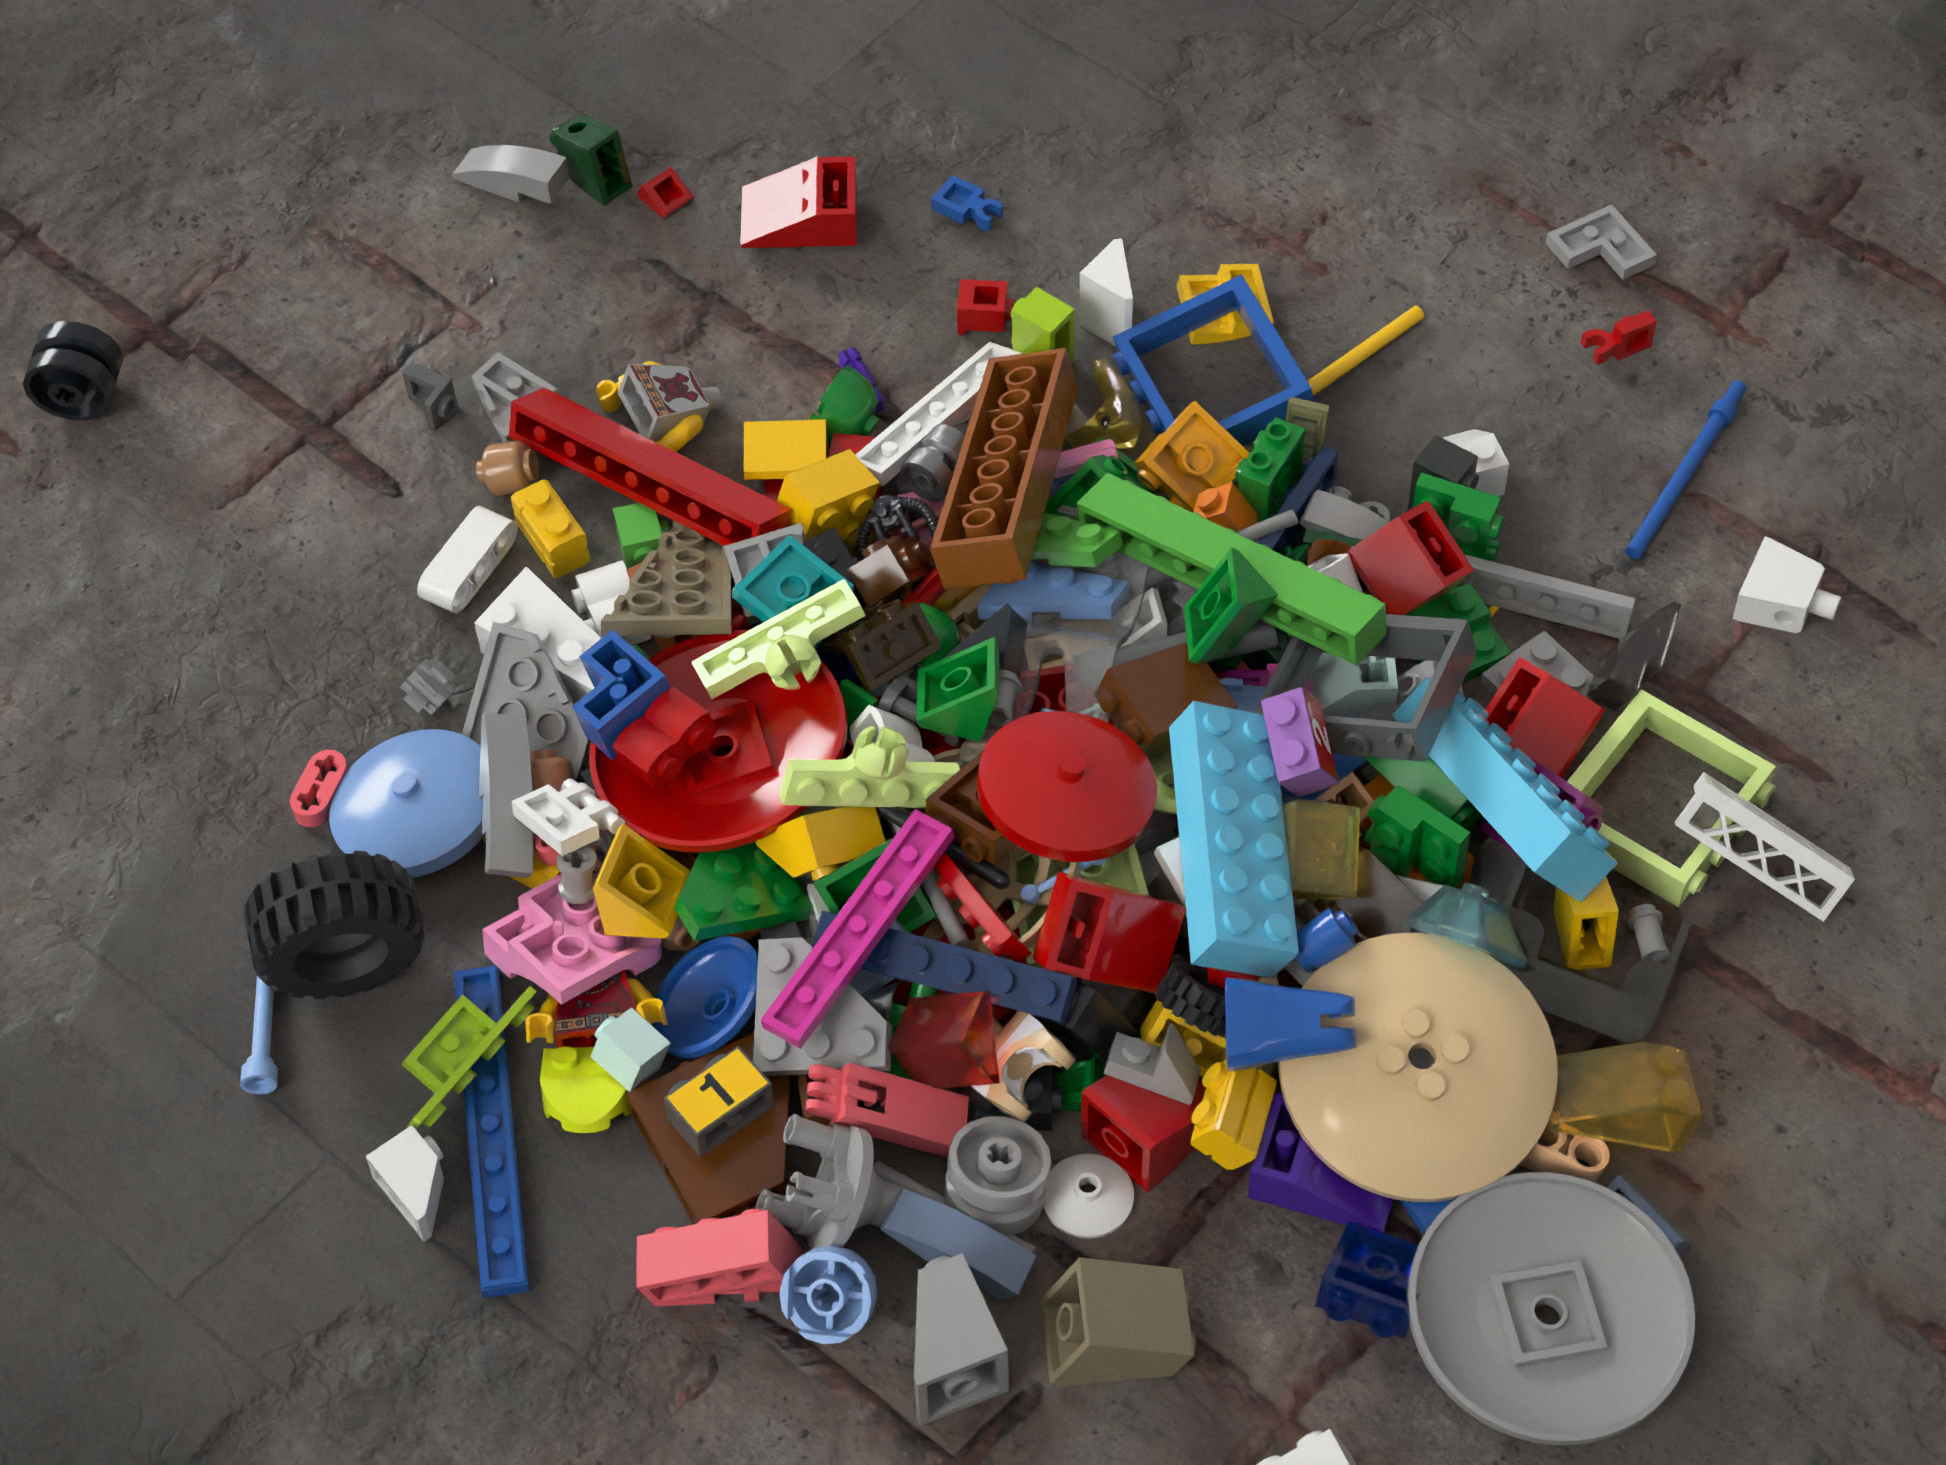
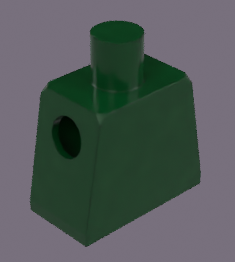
M584 114L578 115L565 125L560 124L553 128L550 133V142L556 146L558 155L567 158L570 180L601 205L605 206L633 187L619 132L616 128Z

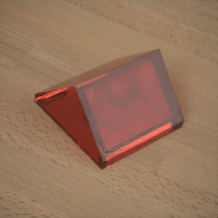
M990 991L910 998L888 1049L913 1081L930 1085L933 1088L1000 1083Z

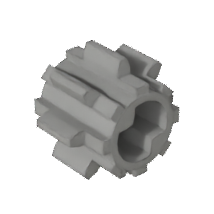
M425 659L401 685L400 688L408 694L403 700L416 712L419 713L424 708L432 715L457 688L449 680L454 674L440 661L433 665Z

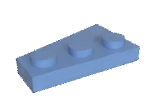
M1031 560L1026 580H1018L1011 584L994 583L977 605L979 619H989L1008 603L1024 619H1033L1034 613L1057 612V616L1060 619H1113L1130 595L1129 581L1073 570L1068 567L1050 566L1049 564Z

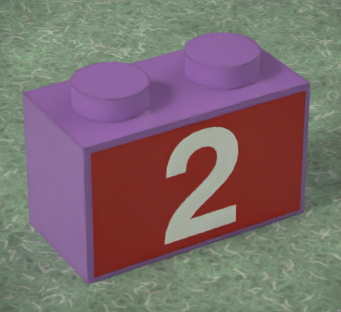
M1303 687L1262 700L1261 704L1278 783L1297 797L1339 784L1321 702Z

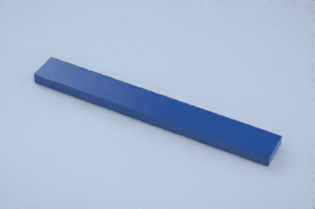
M493 965L454 971L456 1001L463 994L497 1023L504 1016L499 968ZM504 1029L500 1036L506 1040V1032ZM505 1041L489 1061L481 1056L475 1062L471 1069L477 1075L464 1089L480 1284L483 1298L530 1291L507 1043Z

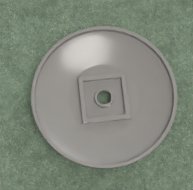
M1550 1172L1511 1174L1503 1176L1486 1187L1460 1195L1438 1214L1428 1227L1419 1243L1410 1270L1407 1291L1408 1317L1414 1341L1427 1369L1445 1393L1463 1410L1489 1427L1518 1439L1548 1445H1578L1605 1440L1626 1432L1653 1414L1668 1398L1677 1385L1692 1350L1695 1334L1694 1298L1689 1278L1674 1246L1654 1221L1636 1205L1616 1192L1586 1179ZM1541 1305L1550 1306L1557 1311L1560 1321L1552 1325L1544 1324L1538 1320L1534 1309Z

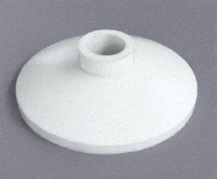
M1096 1154L1074 1155L1062 1160L1051 1169L1046 1184L1047 1191L1043 1209L1050 1222L1063 1233L1081 1239L1101 1238L1118 1230L1129 1218L1134 1205L1133 1184L1128 1174L1107 1157ZM1084 1185H1092L1096 1187V1190L1091 1193L1083 1192L1080 1189V1187Z

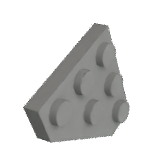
M493 622L462 735L469 737L481 746V721L483 713L526 717L530 752L555 749L557 757L566 758L572 762L574 778L582 780L581 771H584L586 768L591 744L572 709L575 703L539 636Z
M803 937L759 940L753 1063L765 1076L809 1075V1066L814 1064L839 1069L851 1062L879 1071H890L892 1026L850 984L841 993L802 1049L765 1030L761 1024V1018L813 947Z

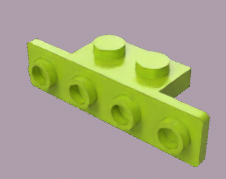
M529 986L497 1023L463 994L401 1064L435 1093L411 1120L407 1128L412 1125L417 1130L422 1123L430 1128L447 1109L441 1102L451 1090H454L459 1095L477 1075L471 1069L475 1062L481 1056L489 1061L505 1043L506 1040L500 1036L504 1029L510 1023L518 1028L534 1010L535 1007L529 1003L537 992L534 988Z

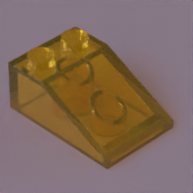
M1638 1042L1556 1055L1558 1079L1556 1097L1549 1118L1551 1131L1681 1154L1702 1117L1685 1049Z

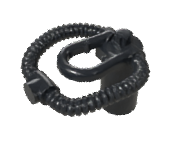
M891 495L879 497L872 506V512L866 516L867 519L858 531V539L856 540L858 543L856 547L858 549L856 551L859 561L865 559L862 551L868 547V539L873 529L878 541L882 539L888 540L889 538H887L886 533L893 529H900L901 532L907 533L909 538L915 536L920 541L916 530L921 529L926 523L933 540L938 524L935 513L926 502L918 498ZM933 559V563H931V564H932L933 567L935 568V567H936V564H935V561H934V559ZM918 583L910 589L914 590L920 583Z

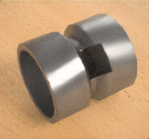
M946 424L934 426L923 439L920 447L914 450L901 467V475L907 486L914 493L928 501L940 502L944 500L965 435L956 428Z

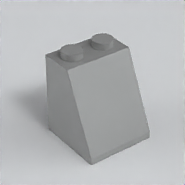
M963 1253L953 1257H937L927 1263L924 1268L918 1270L914 1386L916 1413L920 1426L1009 1391L1008 1349Z

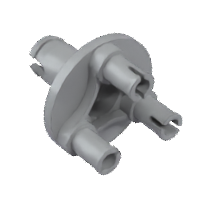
M793 1114L786 1123L783 1141L786 1144H793L819 1152L822 1162L815 1178L799 1172L793 1173L790 1181L796 1183V1187L788 1185L786 1197L765 1189L759 1195L755 1209L769 1210L781 1225L792 1228L794 1234L807 1237L811 1250L821 1246L843 1247L854 1229L868 1224L881 1227L899 1190H912L905 1186L882 1180L873 1167V1142L867 1130L855 1126L846 1127L837 1123H830L827 1126ZM918 1190L914 1192V1193L920 1194V1195H922V1196H925L924 1194H922V1193L919 1192Z

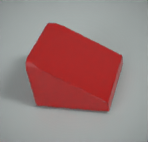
M672 166L642 185L636 193L645 204L663 219L694 198Z

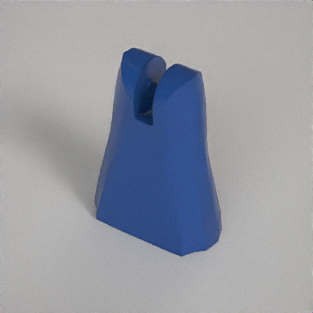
M1227 977L1225 979L1226 1058L1228 1072L1291 1059L1338 1053L1356 1048V1029L1335 1026L1321 1028L1320 1018L1336 1019L1355 1016L1354 996L1328 991L1291 988Z

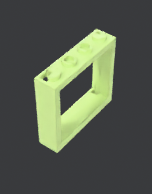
M1641 689L1567 781L1585 795L1591 797L1645 728L1745 784L1738 795L1755 806L1758 805L1764 808L1769 796L1775 790L1776 786L1771 784L1776 766ZM1725 816L1727 825L1737 824ZM1720 818L1712 828L1722 826ZM1602 823L1598 831L1610 843L1606 851L1617 862V865L1613 868L1614 870L1678 908L1690 893L1700 892L1707 880L1708 874H1706V871L1713 864L1718 867L1725 859L1724 856L1700 842L1683 866L1679 868ZM1746 830L1728 833L1729 840H1731L1734 835L1742 837ZM1723 834L1713 836L1725 844Z

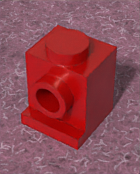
M960 279L957 302L958 335H965L966 330L1005 332L1006 321L1012 322L1011 311L1015 305V298H1008L1007 281Z

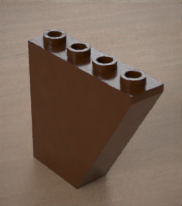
M754 1032L738 1040L732 1039L723 1047L703 1057L686 1060L680 1063L674 1071L657 1079L644 1080L635 1089L626 1093L633 1121L693 1225L705 1218L724 1219L741 1215L742 1212L749 1209H755L758 1197L765 1189L786 1197L790 1144L784 1143L783 1134L786 1123L792 1115L794 1075L765 1076L772 1083L774 1107L701 1158L667 1120L664 1097L668 1095L675 1084L684 1079L690 1080L703 1071L714 1057L719 1054H727L739 1046L753 1062Z

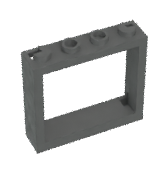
M1386 614L1387 634L1367 656L1439 661V664L1411 723L1324 716L1332 754L1426 762L1475 657L1476 647L1468 620ZM1292 636L1254 713L1264 715L1261 701L1299 687L1305 688L1322 653L1328 652Z

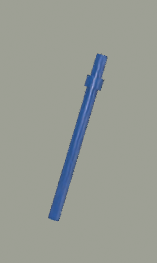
M1734 380L1723 398L1716 400L1709 410L1707 423L1625 549L1626 554L1630 558L1639 559L1721 429L1728 427L1737 413L1736 406L1747 390L1746 385L1742 381Z

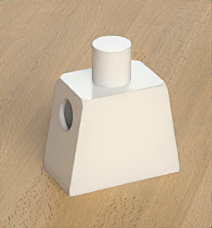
M1765 536L1739 592L1733 619L1798 633L1801 632L1809 612L1833 621L1842 597L1819 589L1825 571L1822 564Z

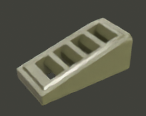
M1290 397L1285 421L1305 429L1302 459L1303 470L1308 459L1314 460L1323 446L1326 447L1330 406ZM1297 417L1318 421V423L1297 419Z

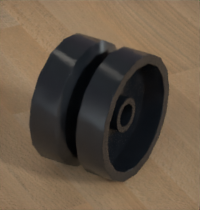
M60 321L46 325L38 332L23 381L26 396L40 409L60 418L80 421L99 418L110 407L116 386L115 383L117 382L124 359L121 348L110 335L94 326L81 322Z

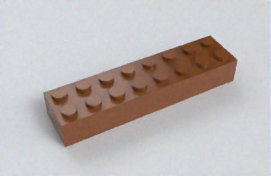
M1066 348L989 358L930 547L944 589H970L977 585L993 583L1011 584L1018 580H1026L1078 391V385Z

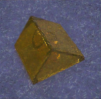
M1296 800L1283 805L1293 899L1357 898L1360 808Z

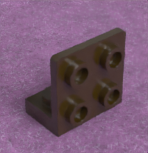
M900 599L886 604L883 600H879L863 609L865 614L863 618L829 635L828 639L817 645L821 653H846L866 691H874L942 648L919 603H901Z
M1362 849L1317 900L1305 899L1294 913L1307 924L1330 907L1336 913L1344 910L1359 931L1353 936L1356 943L1387 934L1410 933L1430 911V907L1369 849Z

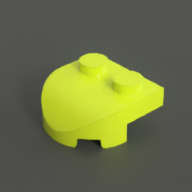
M564 1046L543 1049L540 1085L544 1114L547 1119L553 1117L559 1120L562 1128L568 1132L593 1133L603 1131L610 1127L611 1119L621 1113L625 1116L630 1114L626 1095L629 1091L590 1057L594 1047L572 1048Z

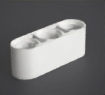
M475 507L421 575L417 588L418 596L453 613L461 612L514 544L518 532L517 523L484 507Z

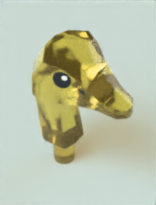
M1097 359L1092 364L1095 373L1093 378L1095 385L1106 397V400L1093 417L1082 427L1071 433L1069 441L1073 447L1077 448L1092 444L1099 437H1102L1104 440L1112 439L1117 449L1133 448L1142 427L1139 400L1113 367H1109L1105 359Z

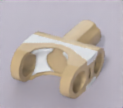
M973 1005L962 1009L952 1023L951 1033L953 1037L978 1058L962 1078L999 1110L1022 1122H1025L1032 1114L1027 1109L1028 1104L1025 1102L1023 1095L1024 1086L1029 1076L1036 1069L1045 1065H1055L1059 1068L1063 1066L1068 1070L1076 1061L1075 1057L1061 1040L1027 1013L1017 1011L1004 1027L984 1009Z

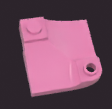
M598 865L593 870V877L596 880L601 870V867ZM562 873L518 897L519 910L482 929L484 954L510 979L517 975L527 978L548 992L560 1004L569 1001L620 971L628 969L636 976L658 963L662 956L661 938L605 935L595 898L585 904H571L560 897L558 885L562 879Z

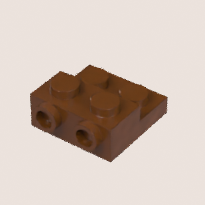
M982 751L926 798V815L953 829L955 837L953 841L962 846L963 852L970 860L981 862L984 859L996 866L1017 845L994 827L979 801L977 773Z

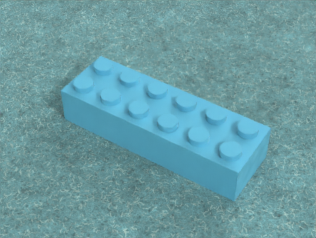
M1426 677L1392 714L1398 722L1411 723L1431 681L1429 677ZM1458 691L1429 753V757L1534 873L1579 902H1582L1617 865L1616 860L1606 851L1610 843L1593 827L1589 826L1587 829L1582 823L1585 816L1569 801L1565 799L1562 802L1557 796L1560 789L1545 775L1540 773L1537 777L1533 770L1536 766L1533 760L1519 748L1513 751V748L1509 745L1512 738L1494 722L1489 725V722L1486 720L1489 716L1488 712L1472 698L1464 702L1466 698Z
M1193 701L1169 727L1191 964L1273 978L1299 954L1281 788L1277 779L1265 718L1262 714Z

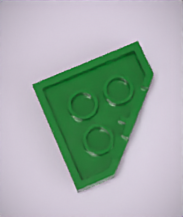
M754 841L731 849L700 852L674 909L693 940L696 941L770 927L793 920L796 922L807 920L811 915L813 905L797 880L762 851Z

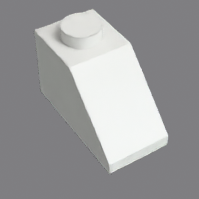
M1473 429L1443 437L1447 441L1478 456L1476 474L1479 475V481L1475 488L1476 490L1495 496L1505 494L1509 462L1494 433Z
M411 1125L369 1153L366 1159L373 1179L425 1242L432 1237L444 1181L439 1161L444 1156L431 1136L427 1135L422 1138Z

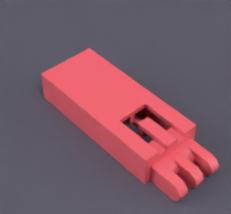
M851 1062L839 1069L820 1064L809 1066V1078L817 1081L808 1083L807 1094L818 1099L807 1100L805 1111L812 1115L830 1119V1123H837L846 1127H859L867 1130L871 1137L948 1158L949 1148L955 1134L967 1124L968 1096ZM857 1101H864V1106L868 1107L879 1101L881 1102L880 1107L885 1108V1112L883 1114L858 1107Z

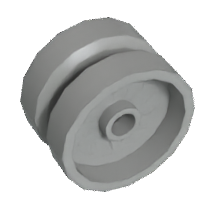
M1006 1116L983 1117L967 1123L955 1134L949 1148L948 1170L945 1175L943 1188L945 1205L984 1223L1005 1236L1026 1231L1039 1219L1044 1206L1047 1191L1046 1184L1051 1169L1048 1145L1041 1134L1028 1124Z

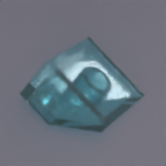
M1464 883L1462 890L1444 885L1408 915L1404 924L1419 933L1436 935L1453 940L1457 944L1474 950L1479 949L1505 964L1524 969L1527 961L1504 906L1488 899L1489 890L1473 884Z

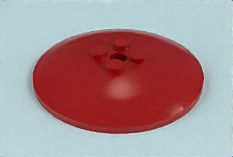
M731 630V634L700 635L674 644L655 654L648 661L666 676L671 688L675 687L710 713L717 731L711 744L705 750L687 759L680 774L674 780L658 789L653 788L622 765L618 757L611 760L591 742L589 751L590 771L600 800L608 801L617 808L619 812L617 815L625 821L627 827L653 845L681 852L720 851L746 845L774 833L778 826L796 819L809 807L783 805L779 792L788 760H841L844 752L848 728L847 711L834 676L821 660L818 673L809 684L802 672L794 675L801 687L800 689L787 690L777 687L769 674L764 672L711 699L692 661L749 630ZM725 745L733 746V749L727 755L722 757L713 756L719 747Z

